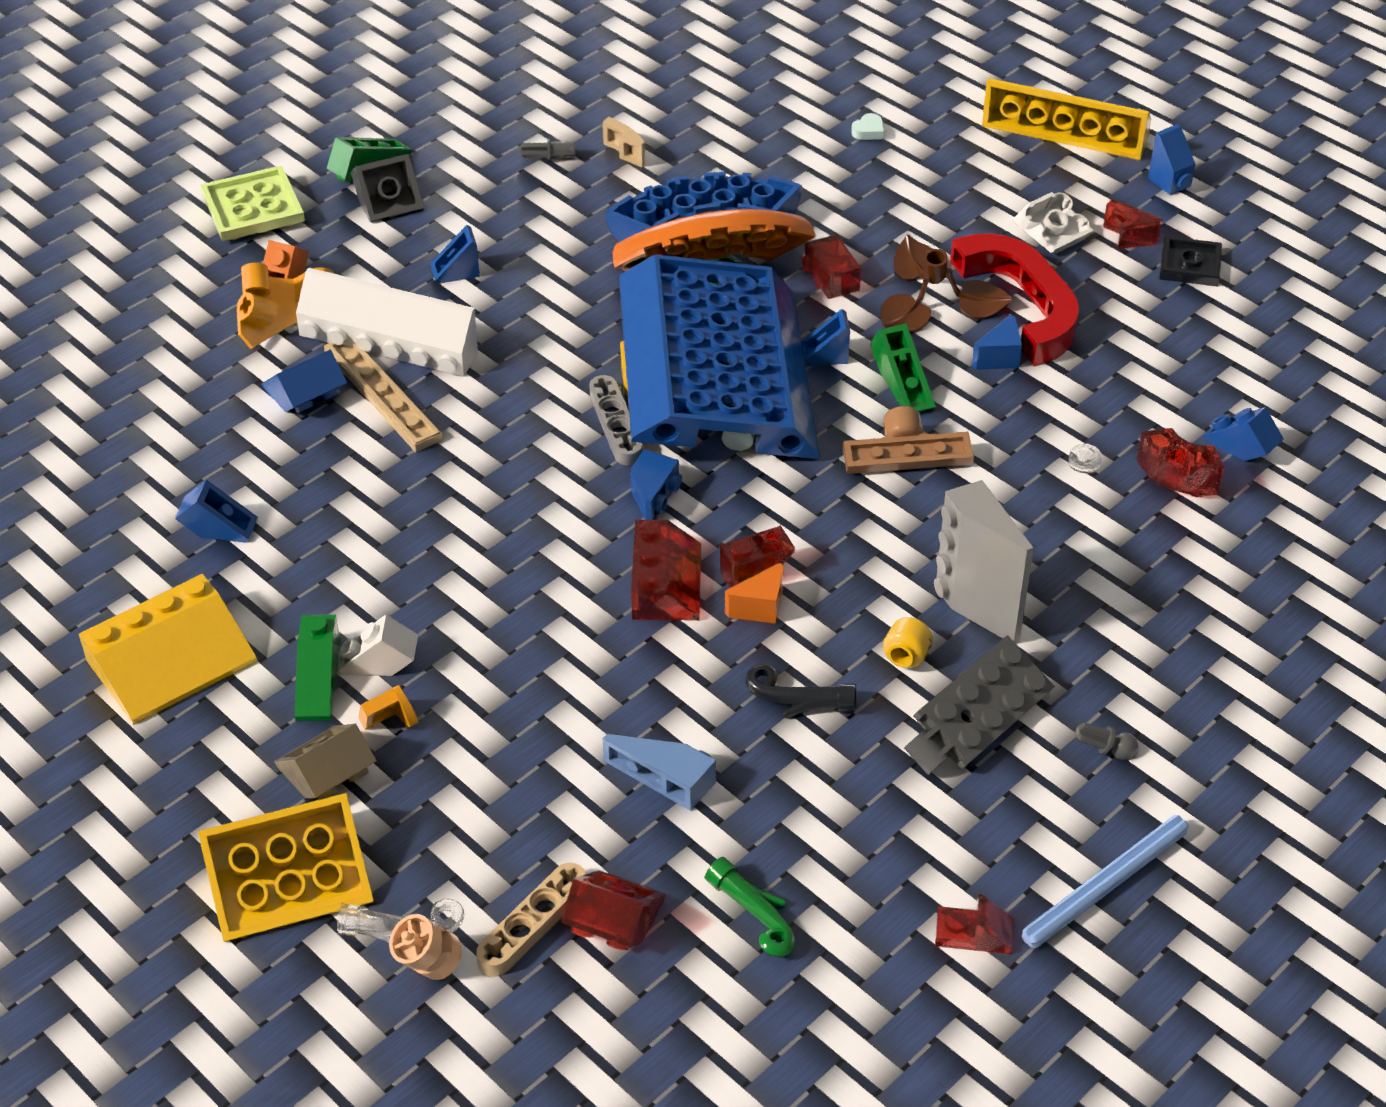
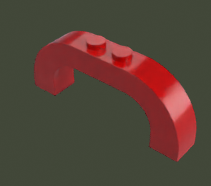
M972 234L952 239L950 263L963 279L983 273H997L1008 276L1019 284L1046 317L1040 321L1022 326L1021 351L1034 367L1059 358L1071 347L1075 338L1079 312L1077 298L1068 283L1062 280L1056 273L1055 268L1036 249L1021 240L999 234Z

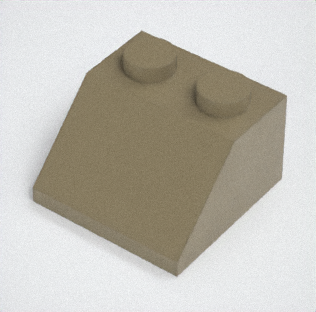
M354 723L333 726L274 762L277 768L304 798L318 797L321 800L338 792L337 785L348 779L350 782H353L369 773L367 767L375 763L376 759L357 724Z

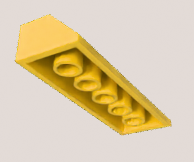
M991 78L987 79L982 120L983 127L1140 160L1148 143L1152 120L1149 111Z

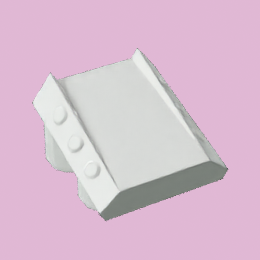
M1051 192L1028 203L1012 219L1024 232L1028 233L1053 254L1085 240L1094 233L1087 218L1084 215L1075 214L1071 210L1073 206L1071 198L1061 192L1055 194Z

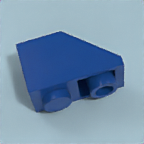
M1266 407L1257 410L1246 408L1232 417H1229L1228 414L1222 415L1211 423L1213 427L1203 435L1206 441L1242 461L1266 456L1284 440Z
M644 449L630 469L631 493L647 523L652 524L658 514L665 511L668 499L681 486L682 475L679 474V460Z

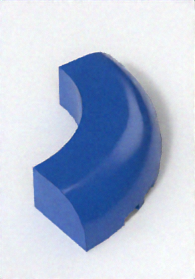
M726 172L704 173V178L689 179L686 175L666 180V185L644 187V193L635 197L628 195L605 212V217L612 235L620 242L650 227L678 218L712 211L765 209L795 214L801 199L802 185L769 176L768 180L751 178V173L744 172L742 175L736 174L732 176H726Z

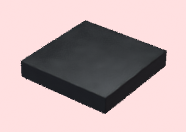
M1164 236L1159 279L1218 287L1222 243Z

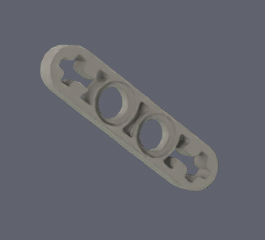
M607 375L596 376L589 383L590 399L614 458L621 465H633L642 453V443L631 442L630 416L627 405L613 377ZM603 390L608 392V395L604 396ZM608 407H615L619 409L616 412L605 411V409ZM624 427L628 429L625 432L619 433L612 431L614 428ZM628 443V448L630 451H627V449L624 448V444Z

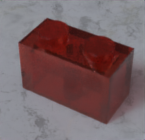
M837 234L805 242V255L802 256L803 268L811 274L816 287L821 289L828 299L860 291L861 267Z

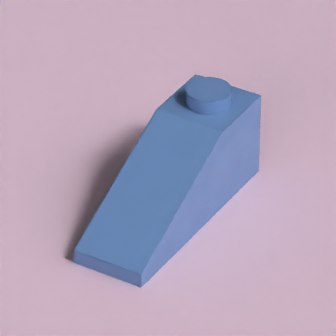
M606 734L603 737V755L606 763L690 811L716 783V760L708 753L701 750L698 751L688 744Z

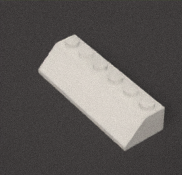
M312 268L306 270L296 310L300 336L327 343L332 342L336 343V345L343 344V346L352 347L353 343L358 349L364 350L367 353L463 377L477 357L475 308Z

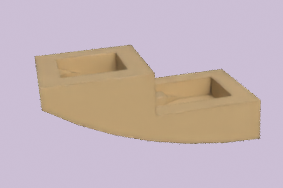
M611 117L603 121L604 145L619 150L620 159L643 167L645 165L644 140L624 123Z

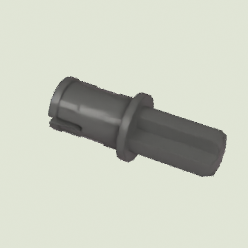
M547 139V143L521 144V156L523 158H548V161L558 158L575 159V141L557 142Z

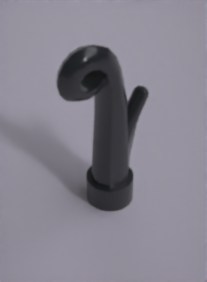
M758 664L747 672L746 685L749 691L756 697L770 702L795 705L783 712V717L786 719L804 712L822 709H838V711L855 712L856 684L840 683L839 686L782 687L775 686L777 673L770 665ZM760 676L768 677L762 684L757 681V678Z

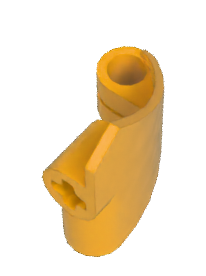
M248 263L242 266L243 295L237 304L238 335L250 349L297 322L296 310L305 273L294 279L269 277L268 267L263 263ZM313 268L316 270L333 273V271L329 268Z

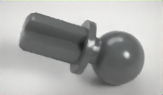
M1081 722L1078 724L1074 735L1077 741L1098 748L1100 754L1105 755L1111 751L1112 755L1120 760L1133 759L1139 749L1138 741L1132 734L1123 732L1115 735V729L1110 726L1103 729Z

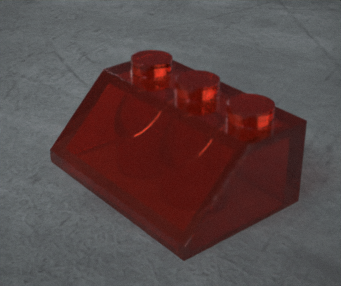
M635 520L631 584L632 620L700 621L701 543L669 520Z

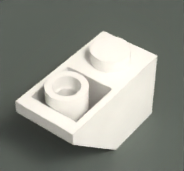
M386 614L375 623H369L353 639L349 638L343 643L339 651L341 659L338 671L347 675L392 676L414 661L418 634Z

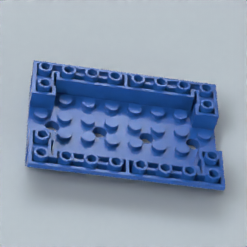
M654 254L620 274L619 285L631 442L695 447L699 429L754 434L756 453L818 459L819 448L794 293L772 267Z

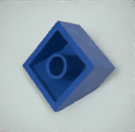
M330 349L274 375L261 384L264 390L285 412L295 408L296 412L299 413L314 406L312 400L319 396H322L325 401L340 394L339 387L346 384L347 381Z

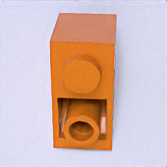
M268 240L263 264L268 267L269 277L294 279L305 272L309 251Z

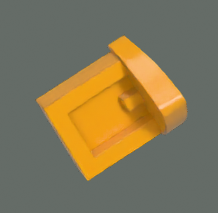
M399 685L360 705L358 719L365 730L395 714L409 728L419 723L410 702Z

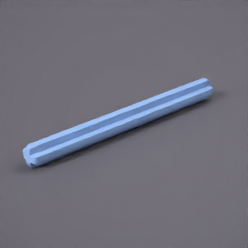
M1174 815L1026 926L1022 931L1021 937L1030 948L1039 947L1186 835L1187 828L1189 827L1187 821L1183 820L1180 815Z

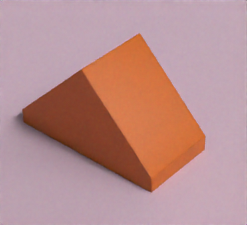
M778 563L725 590V614L729 618L776 624L783 593L784 566Z

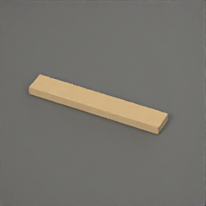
M332 342L324 345L325 352L331 349L341 371L415 452L443 440L439 429L367 352L358 349L353 343L352 347L343 346V344L336 345V343Z

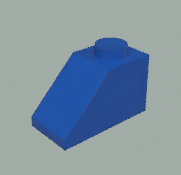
M1178 124L1156 132L1148 179L1169 195H1172L1191 186L1195 169L1194 158L1183 130Z
M205 480L184 497L175 517V520L200 538L243 543L249 540L258 519L255 514L208 480Z

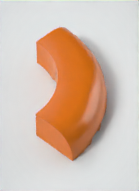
M765 209L712 211L671 220L645 229L620 241L613 249L614 268L627 271L654 254L712 260L727 258L728 254L742 253V257L772 261L815 238L816 235L808 220L791 213Z

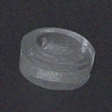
M1078 444L1071 448L1068 463L1074 471L1088 474L1099 469L1101 452L1098 448L1090 444Z

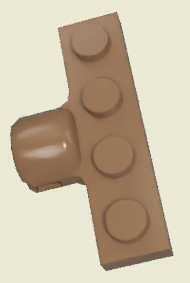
M910 406L895 407L885 414L883 423L885 437L843 441V454L847 474L971 465L974 459L969 431L927 434L922 428L920 413Z

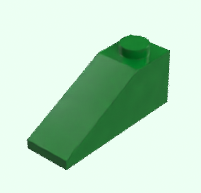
M335 137L327 169L337 174L336 177L339 180L352 182L351 172L354 167L405 154L411 155L412 149L395 138Z
M907 323L878 330L870 346L879 372L899 405L913 407L919 413L935 409L936 405Z
M336 614L301 615L297 646L295 721H331L341 645Z

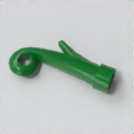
M720 857L714 861L705 874V880L717 891L725 892L768 928L759 937V943L763 951L774 957H784L794 950L796 943L794 933L780 913L773 907L784 908L786 901L746 880L738 873V868L727 858Z

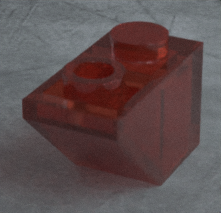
M781 525L720 544V573L729 588L778 563L783 565L795 552V547Z

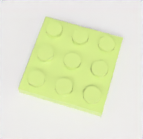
M282 165L201 184L203 197L222 242L305 222L304 212Z

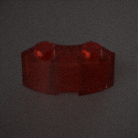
M1173 428L1141 432L1136 460L1148 477L1167 488L1189 494L1193 497L1218 495L1224 465L1214 445H1198L1188 442L1178 436Z

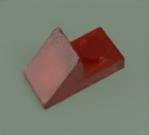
M1111 199L1106 204L1103 228L1119 234L1117 245L1119 249L1151 246L1159 242L1163 219Z
M978 894L976 910L938 906L935 947L1012 954L1014 918L982 894Z

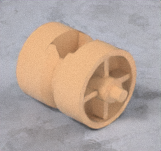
M413 914L403 918L395 926L390 937L389 947L393 958L428 979L441 980L446 978L457 968L460 962L462 946L459 938L423 915Z

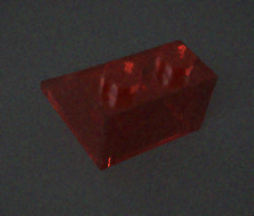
M596 870L572 880L561 923L571 926V931L574 934L588 938L596 935L607 939L606 944L610 947L628 950L629 947L632 948L644 941L665 900L666 894Z

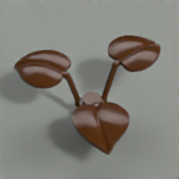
M907 234L895 253L894 271L903 280L914 281L921 277L923 283L916 300L908 294H895L884 301L881 306L882 326L889 328L907 323L910 333L924 328L931 317L930 308L920 304L924 299L928 283L939 284L946 277H948L955 295L961 298L959 300L960 311L973 319L982 320L995 316L1012 302V297L1001 288L981 280L965 282L962 286V291H960L953 277V270L947 268L948 256L946 252L922 244Z

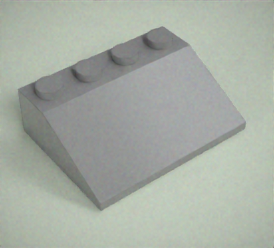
M983 480L945 491L944 507L941 509L942 529L939 532L940 548L939 555L936 557L938 567L937 577L934 579L935 591L940 598L945 599L952 610L1002 639L1008 635L1018 644L1020 643L1033 547Z

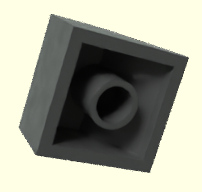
M409 154L356 166L352 170L351 176L358 200L369 222L424 209Z

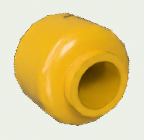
M903 617L895 621L884 639L883 650L886 657L898 667L914 668L919 666L932 647L933 636L931 630L925 623L912 617Z

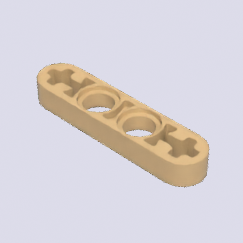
M565 863L557 867L481 941L477 947L476 954L479 969L483 974L497 977L508 972L584 896L587 891V875L581 865ZM574 879H576V880H577V883L574 884V883L571 882V881H573ZM564 880L569 882L565 886L563 884ZM544 900L551 901L556 905L549 912H540L535 906ZM518 925H525L531 930L524 937H514L510 934L511 929ZM501 952V959L493 957L490 960H488L487 955L491 954L492 956H496Z

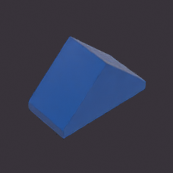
M466 225L430 263L434 279L439 284L480 277L477 244L472 228L469 225Z
M841 309L801 341L805 366L848 364L850 328L845 310Z
M1009 315L974 344L972 368L976 370L1019 368L1022 343L1016 317Z

